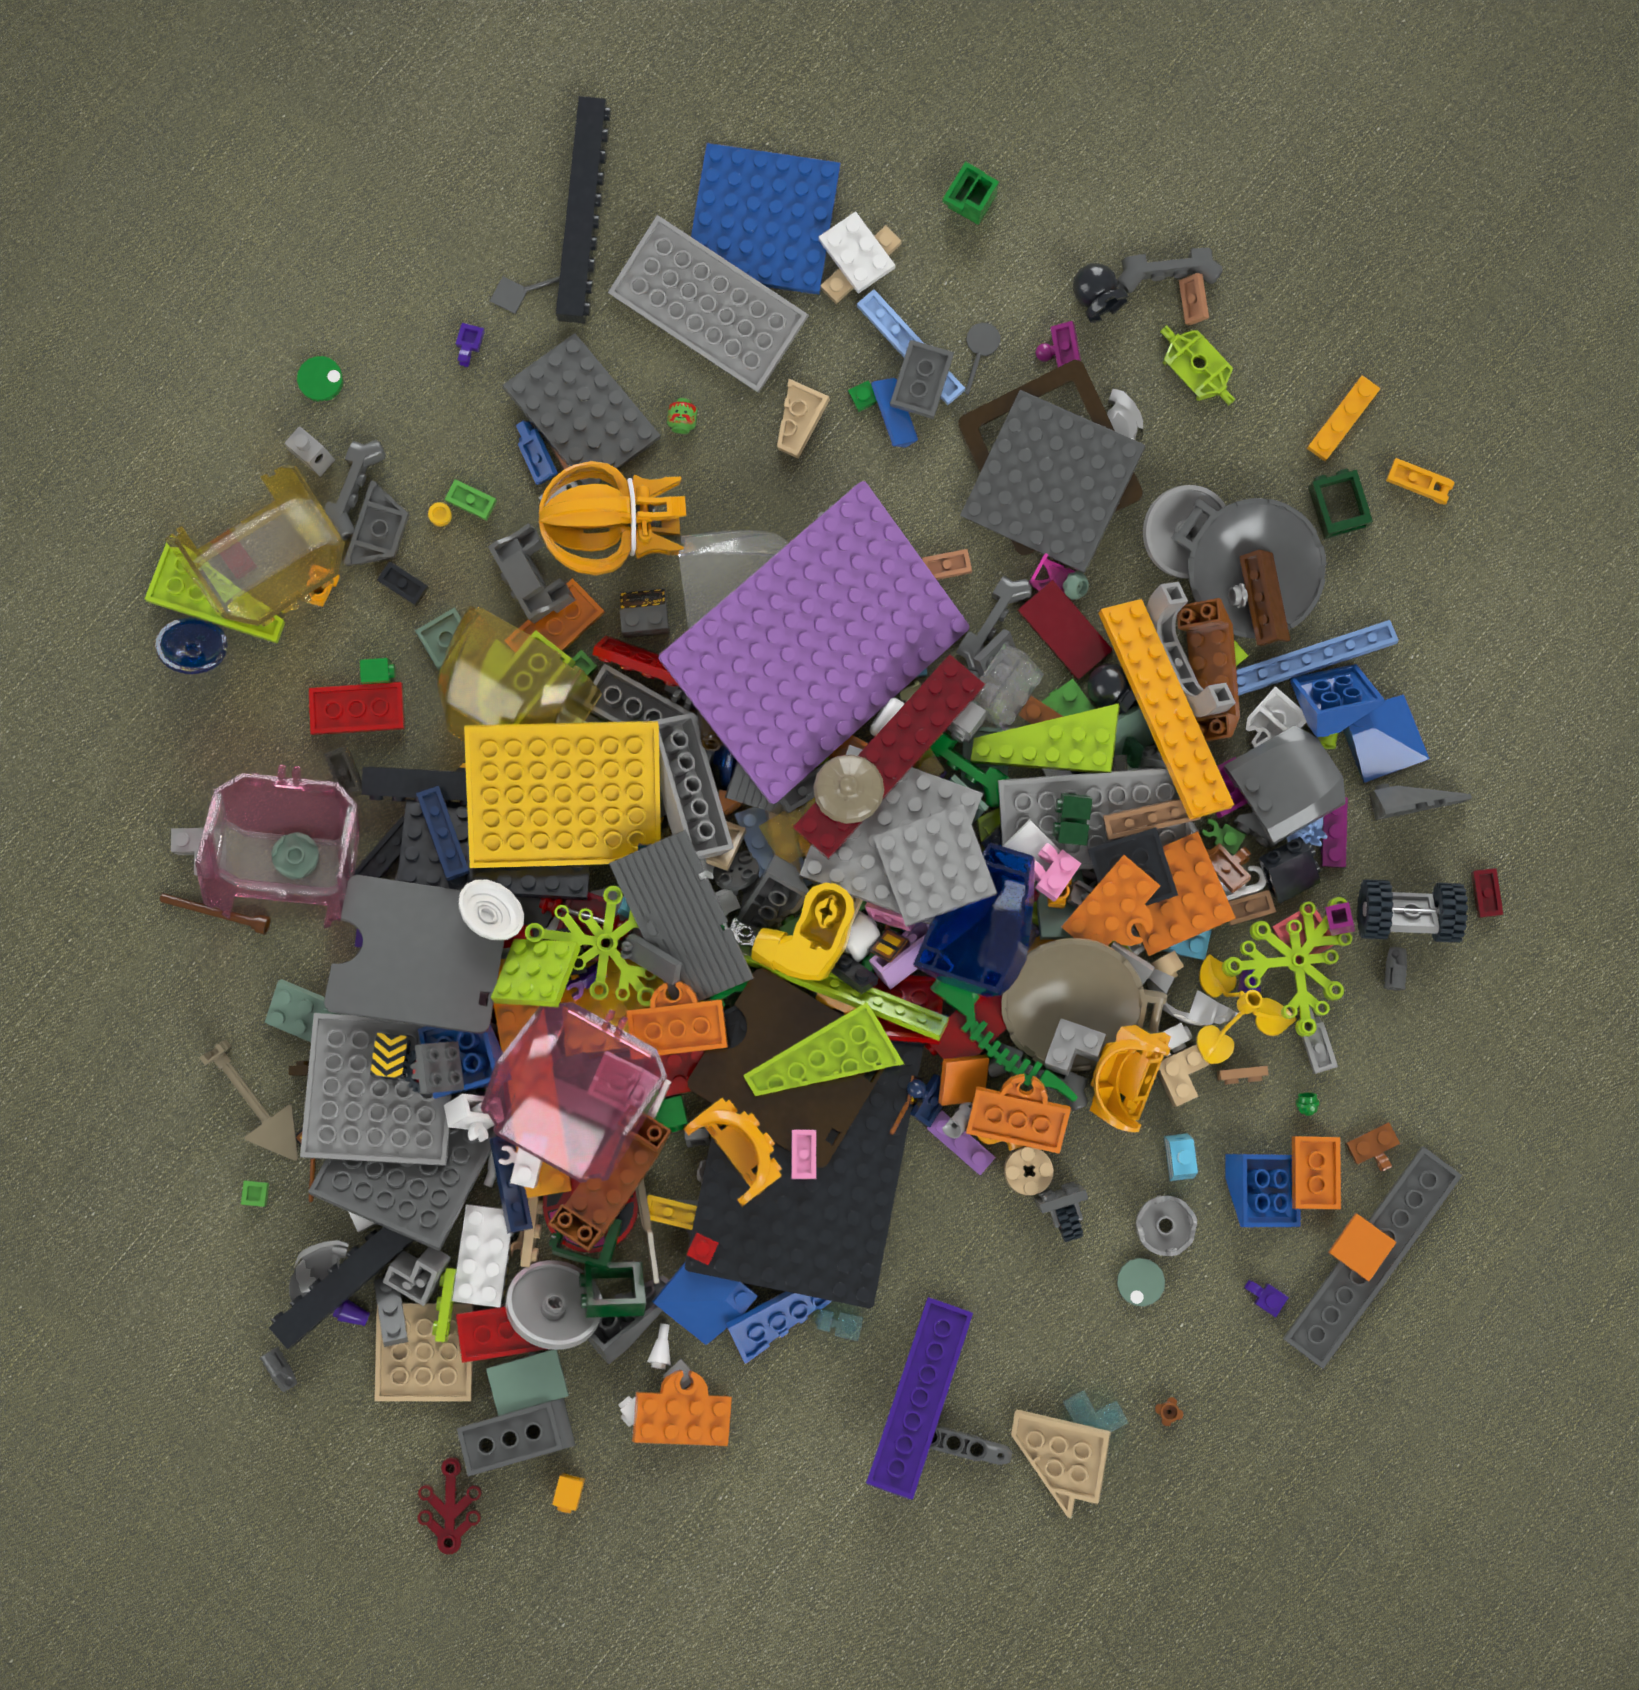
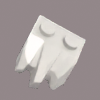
M1275 686L1248 716L1246 730H1256L1258 732L1252 740L1255 748L1294 725L1301 728L1306 723V719L1302 709Z

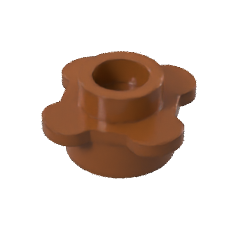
M1169 1397L1167 1402L1155 1406V1412L1161 1416V1422L1164 1426H1170L1172 1422L1183 1418V1411L1179 1410L1176 1405L1177 1400L1173 1397Z

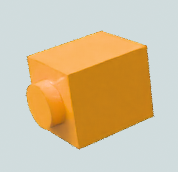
M562 1473L559 1476L552 1505L558 1506L557 1510L561 1512L571 1513L572 1510L576 1511L579 1506L585 1479Z

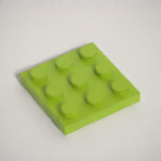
M514 939L492 993V1001L497 1004L558 1007L580 951V945L578 942L540 940L538 942H531L528 939Z

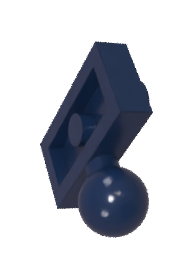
M933 1074L927 1086L918 1079L910 1081L907 1086L908 1094L912 1098H919L910 1115L929 1128L943 1107L938 1102L941 1077Z

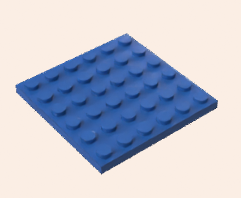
M707 143L691 237L766 287L820 295L827 251L820 243L819 236L831 227L840 163Z

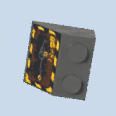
M666 588L620 592V619L624 638L670 634Z

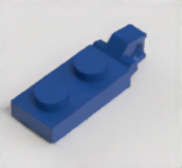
M521 421L516 425L521 436L518 446L535 483L541 485L557 475L558 472L538 430L533 428L530 421Z

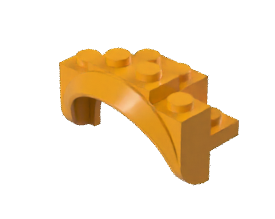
M1137 1025L1121 1027L1116 1035V1042L1106 1043L1101 1051V1057L1098 1060L1093 1073L1094 1077L1090 1084L1094 1088V1096L1089 1111L1117 1129L1127 1132H1139L1141 1124L1136 1120L1140 1119L1164 1055L1168 1056L1171 1047L1168 1044L1171 1036L1165 1032L1149 1034ZM1120 1093L1125 1096L1123 1102L1121 1100Z
M721 1098L692 1120L684 1128V1131L689 1136L699 1128L705 1127L750 1186V1189L737 1199L743 1207L781 1177L779 1171L782 1168L774 1158L770 1160V1154L774 1152L772 1146L775 1143L767 1132L762 1134L757 1128L760 1123L752 1113L747 1115L745 1111L737 1114V1109L730 1100L725 1102ZM722 1124L727 1125L722 1131L719 1129ZM757 1166V1172L753 1173L751 1170Z

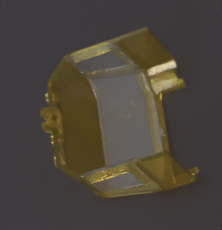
M282 465L274 470L276 474L270 477L267 473L260 476L272 495L273 502L198 549L182 526L176 529L178 532L176 536L172 533L165 538V541L216 614L222 618L256 626L262 624L264 627L275 620L273 616L280 612L285 614L292 609L294 611L299 608L298 600L301 599L306 603L311 601L314 590L320 586L322 589L328 587L334 582L333 578L338 576L345 542L297 466Z

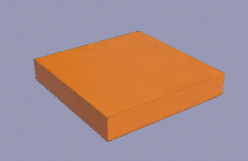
M984 1054L943 1059L938 1102L942 1106L973 1102L976 1086L986 1088L989 1057Z
M1355 1213L1328 1253L1365 1280L1370 1281L1396 1244V1241Z

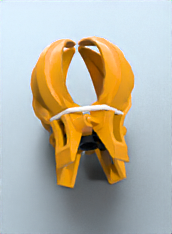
M595 461L575 464L564 469L547 486L539 505L540 533L547 549L556 560L567 568L579 573L596 576L614 572L624 564L629 554L634 556L636 553L637 559L655 553L669 556L684 555L685 547L659 535H680L679 517L686 516L685 496L655 498L680 485L681 476L649 480L634 475L633 480L631 478L626 480L617 468L608 463ZM597 478L613 486L611 487L606 484L576 486L559 493L547 503L549 498L562 486L576 480ZM667 504V512H655L654 506ZM655 521H661L662 528L655 527ZM609 528L608 532L584 533V529ZM621 538L618 551L603 559L582 558L568 553L554 543L556 542L563 547L574 550L592 552L605 550L617 544Z

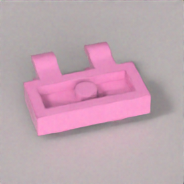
M1046 843L1037 855L1051 864L1050 867L1045 871L1041 864L1034 861L1025 873L1038 882L1035 887L1052 901H1055L1082 863L1063 849L1058 854L1053 846Z

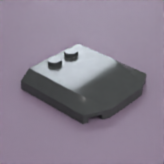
M1296 725L1224 765L1225 772L1261 822L1262 829L1273 845L1345 805L1346 802L1343 775L1318 738Z

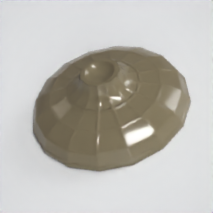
M855 755L837 756L826 762L817 773L813 787L815 801L821 811L832 820L845 824L861 822L872 816L881 805L884 795L883 778L876 766L867 759Z

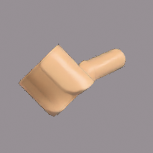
M520 1231L517 1241L513 1242L510 1247L511 1256H513L514 1250H521L520 1259L524 1231Z

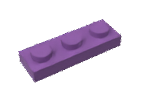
M941 1110L931 1127L926 1129L976 1173L981 1175L996 1157L970 1134H966V1131L958 1138L947 1136L942 1128L951 1118Z

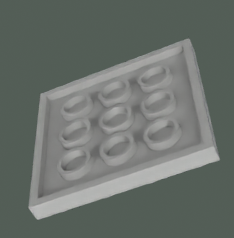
M964 804L873 836L906 927L997 894Z

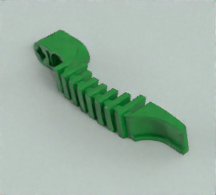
M944 969L930 989L966 1018V1023L960 1030L966 1033L969 1029V1040L972 1042L976 1041L979 1044L977 1047L981 1050L985 1049L987 1051L986 1055L989 1058L993 1057L996 1059L995 1063L1000 1066L1002 1064L1005 1067L1003 1070L1007 1073L1012 1072L1013 1076L1024 1074V1082L1022 1084L1033 1088L1031 1079L1033 1076H1036L1042 1063L1039 1061L1035 1062L1028 1075H1026L1024 1071L1031 1061L1024 1059L1019 1068H1017L1015 1064L1020 1058L1018 1055H1013L1010 1061H1008L1006 1057L1010 1050L1005 1048L999 1053L997 1049L1002 1043L998 1040L991 1046L988 1042L994 1034L991 1031L985 1036L981 1034L988 1024L984 1020L980 1024L975 1020L974 1004L980 997ZM1047 1069L1043 1072L1039 1080L1045 1087L1059 1091L1071 1102L1076 1101L1077 1095L1063 1081Z

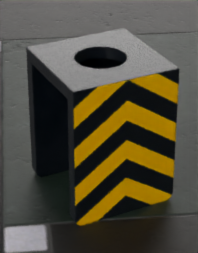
M384 1033L376 1034L370 1072L373 1078L406 1082L405 1077L407 1074H404V1069H407V1066H404V1062L408 1061L406 1057L410 1054L411 1041L407 1036Z

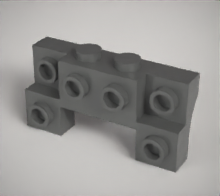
M528 523L512 535L495 541L488 548L502 571L500 574L502 580L507 585H510L512 592H510L511 596L518 604L520 603L528 619L536 623L552 611L558 613L576 599L566 582L561 578L549 586L546 585L530 555L545 545L535 527Z

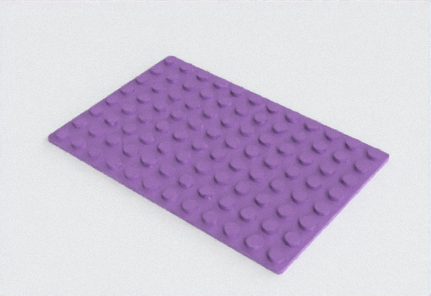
M862 481L659 655V660L769 803L775 804L884 707L891 698L895 697L969 630V624L866 482Z

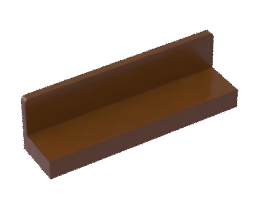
M1259 549L1239 556L1257 645L1263 646L1276 641H1290L1273 553Z

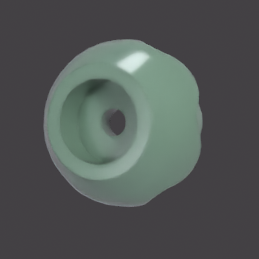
M1080 571L1069 573L1066 581L1063 583L1064 593L1071 600L1082 598L1089 588L1087 577Z

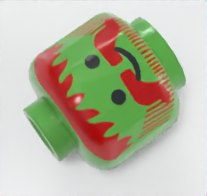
M678 398L677 402L671 403L667 414V425L672 428L671 431L678 434H688L690 430H693L697 422V407L691 404L689 399Z

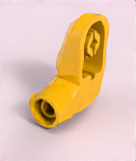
M823 883L812 887L805 896L801 917L796 924L793 935L788 936L787 932L762 928L752 948V959L772 970H778L791 977L803 980H822L827 978L847 947L855 911L854 901L849 892L840 885L833 883Z

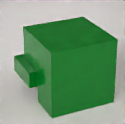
M965 161L943 197L942 202L948 205L949 209L979 225L997 196L999 181Z

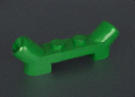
M944 732L921 759L925 760L943 756L947 759L946 764L954 770L960 768L966 773L965 777L975 784L980 782L983 785L986 804L989 807L999 806L998 780L1011 778L995 767H990L985 772L953 749L958 741Z

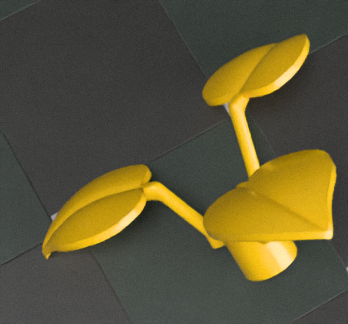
M1211 954L1204 959L1200 968L1199 980L1202 989L1213 998L1219 997L1222 993L1225 997H1239L1237 1000L1239 1013L1222 1031L1216 1026L1208 1025L1200 1029L1197 1034V1046L1203 1060L1210 1064H1219L1227 1060L1234 1051V1041L1225 1033L1242 1015L1250 1013L1256 1015L1255 1024L1257 1028L1268 1036L1281 1034L1297 1018L1285 1019L1281 1014L1283 1005L1273 999L1262 998L1261 994L1256 990H1249L1246 993L1244 991L1229 993L1236 986V976L1229 977L1225 975L1222 970L1223 962L1215 959ZM1286 1009L1287 1015L1291 1016L1292 1013Z

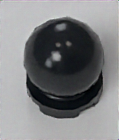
M1090 263L1080 268L1073 279L1072 289L1075 298L1082 306L1088 308L1085 314L1090 323L1101 321L1102 318L1100 316L1109 311L1111 314H1114L1128 302L1126 298H1129L1124 289H1117L1118 282L1114 272L1108 266L1100 263Z
M1106 663L1098 666L1091 673L1088 679L1087 690L1090 699L1097 706L1102 708L1119 704V714L1126 713L1136 704V697L1122 666Z

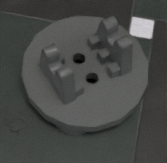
M743 851L736 853L728 871L714 867L713 877L718 886L726 890H732L734 895H738V890L740 889L743 893H747V887L755 882L759 876L760 868L752 853Z

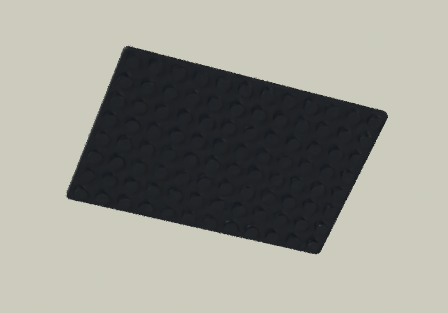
M835 1008L832 1009V1010L836 1011L837 1013L841 1014L842 1016L845 1015V1014L843 1013V1011H840V1010L835 1009ZM739 1009L730 1049L739 1045L747 1033L746 1019ZM890 1040L904 1064L884 1069L828 1164L823 1168H816V1179H791L792 1153L775 1143L772 1146L774 1152L770 1154V1160L774 1158L782 1168L779 1171L781 1177L742 1207L737 1199L743 1196L750 1189V1186L713 1137H711L689 1248L696 1233L719 1244L709 1265L687 1256L685 1270L854 1306L872 1308L879 1282L912 1107L909 1106L893 1135L890 1134V1130L905 1102H907V1086L911 1081V1076L918 1077L924 1043ZM877 1070L866 1072L863 1077L870 1082ZM722 1124L719 1129L722 1131L727 1125ZM831 1129L825 1141L832 1145L839 1132ZM757 1166L751 1170L753 1173L757 1172Z

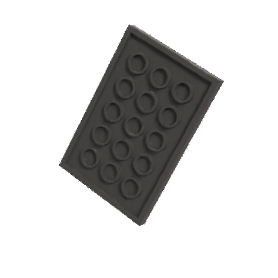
M575 333L503 384V389L568 467L588 461L608 463L620 469L661 437ZM597 478L580 480L583 485L599 484L603 481Z

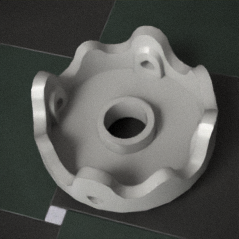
M1167 1195L1157 1196L1144 1203L1136 1217V1233L1140 1242L1149 1251L1162 1256H1176L1193 1243L1197 1218L1183 1200ZM1165 1218L1169 1219L1172 1223L1171 1230L1166 1233L1162 1232L1159 1228L1160 1221Z

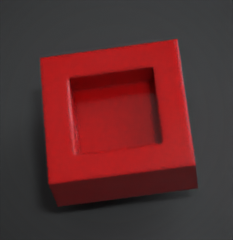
M696 1233L687 1256L709 1265L719 1243Z

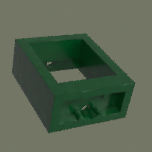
M1343 469L1331 477H1327V475L1318 476L1313 479L1314 481L1308 487L1324 539L1367 528L1373 522L1357 469L1353 471ZM1350 480L1361 515L1331 523L1321 488Z
M615 1219L609 1227L599 1259L561 1248L565 1236L558 1231L557 1233H552L549 1246L552 1247L553 1255L608 1270L623 1225L622 1220Z
M611 1262L608 1270L584 1264L583 1273H579V1287H584V1294H581L580 1301L581 1308H585L586 1318L644 1316L646 1298L642 1262ZM631 1278L632 1298L594 1300L592 1279Z

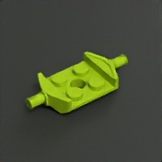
M1167 325L1160 331L1170 344L1163 364H1168L1197 395V401L1218 395L1229 406L1236 400L1226 390V384L1233 367L1198 330L1175 335ZM1201 358L1204 360L1205 366L1197 368L1194 366L1193 360Z

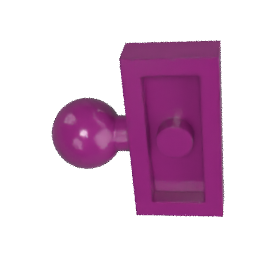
M1069 321L1051 326L1053 346L1043 343L1035 351L1037 359L1042 362L1049 361L1055 355L1057 367L1072 360L1081 361L1074 322Z

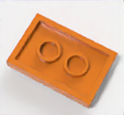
M1292 1136L1293 1209H1341L1340 1137Z

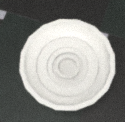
M474 880L466 884L460 892L459 910L462 919L471 930L481 937L490 940H506L517 935L523 927L524 912L521 904L514 894L503 885L490 880Z

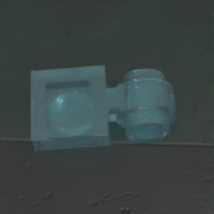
M821 1309L820 1314L817 1313L816 1329L830 1332L831 1328L836 1327L835 1336L858 1341L863 1316L840 1311L839 1317L836 1319L834 1312Z

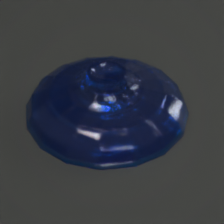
M723 743L715 751L713 763L719 768L721 786L727 791L737 760Z

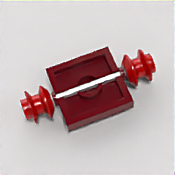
M588 892V900L566 899L565 904H563V899L541 898L539 908L542 909V914L549 911L552 918L556 917L554 913L556 907L559 905L566 906L569 909L570 916L580 926L582 932L585 935L594 936L588 926L579 920L578 913L585 908L591 910L594 920L603 930L607 903L602 896ZM559 908L557 914L562 913L561 917H564L566 915L565 908ZM583 911L581 913V918L583 920H588L590 918V913L588 911ZM616 915L614 917L613 931L628 921L629 918L621 921L620 915ZM560 919L557 929L567 928ZM632 929L623 935L620 940L622 941L625 937L629 936Z

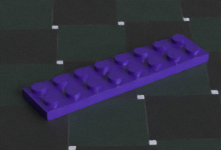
M930 1297L927 1298L866 1481L867 1485L913 1500L972 1319V1312Z

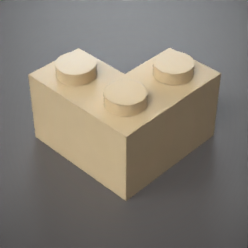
M1197 1044L1163 1059L1157 1072L1173 1107L1199 1097L1189 1078V1074L1210 1064L1203 1060Z

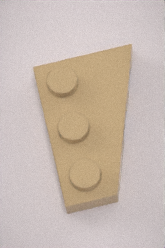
M791 379L788 380L787 398H785L784 415L781 421L777 444L778 450L799 459L830 401L829 396Z

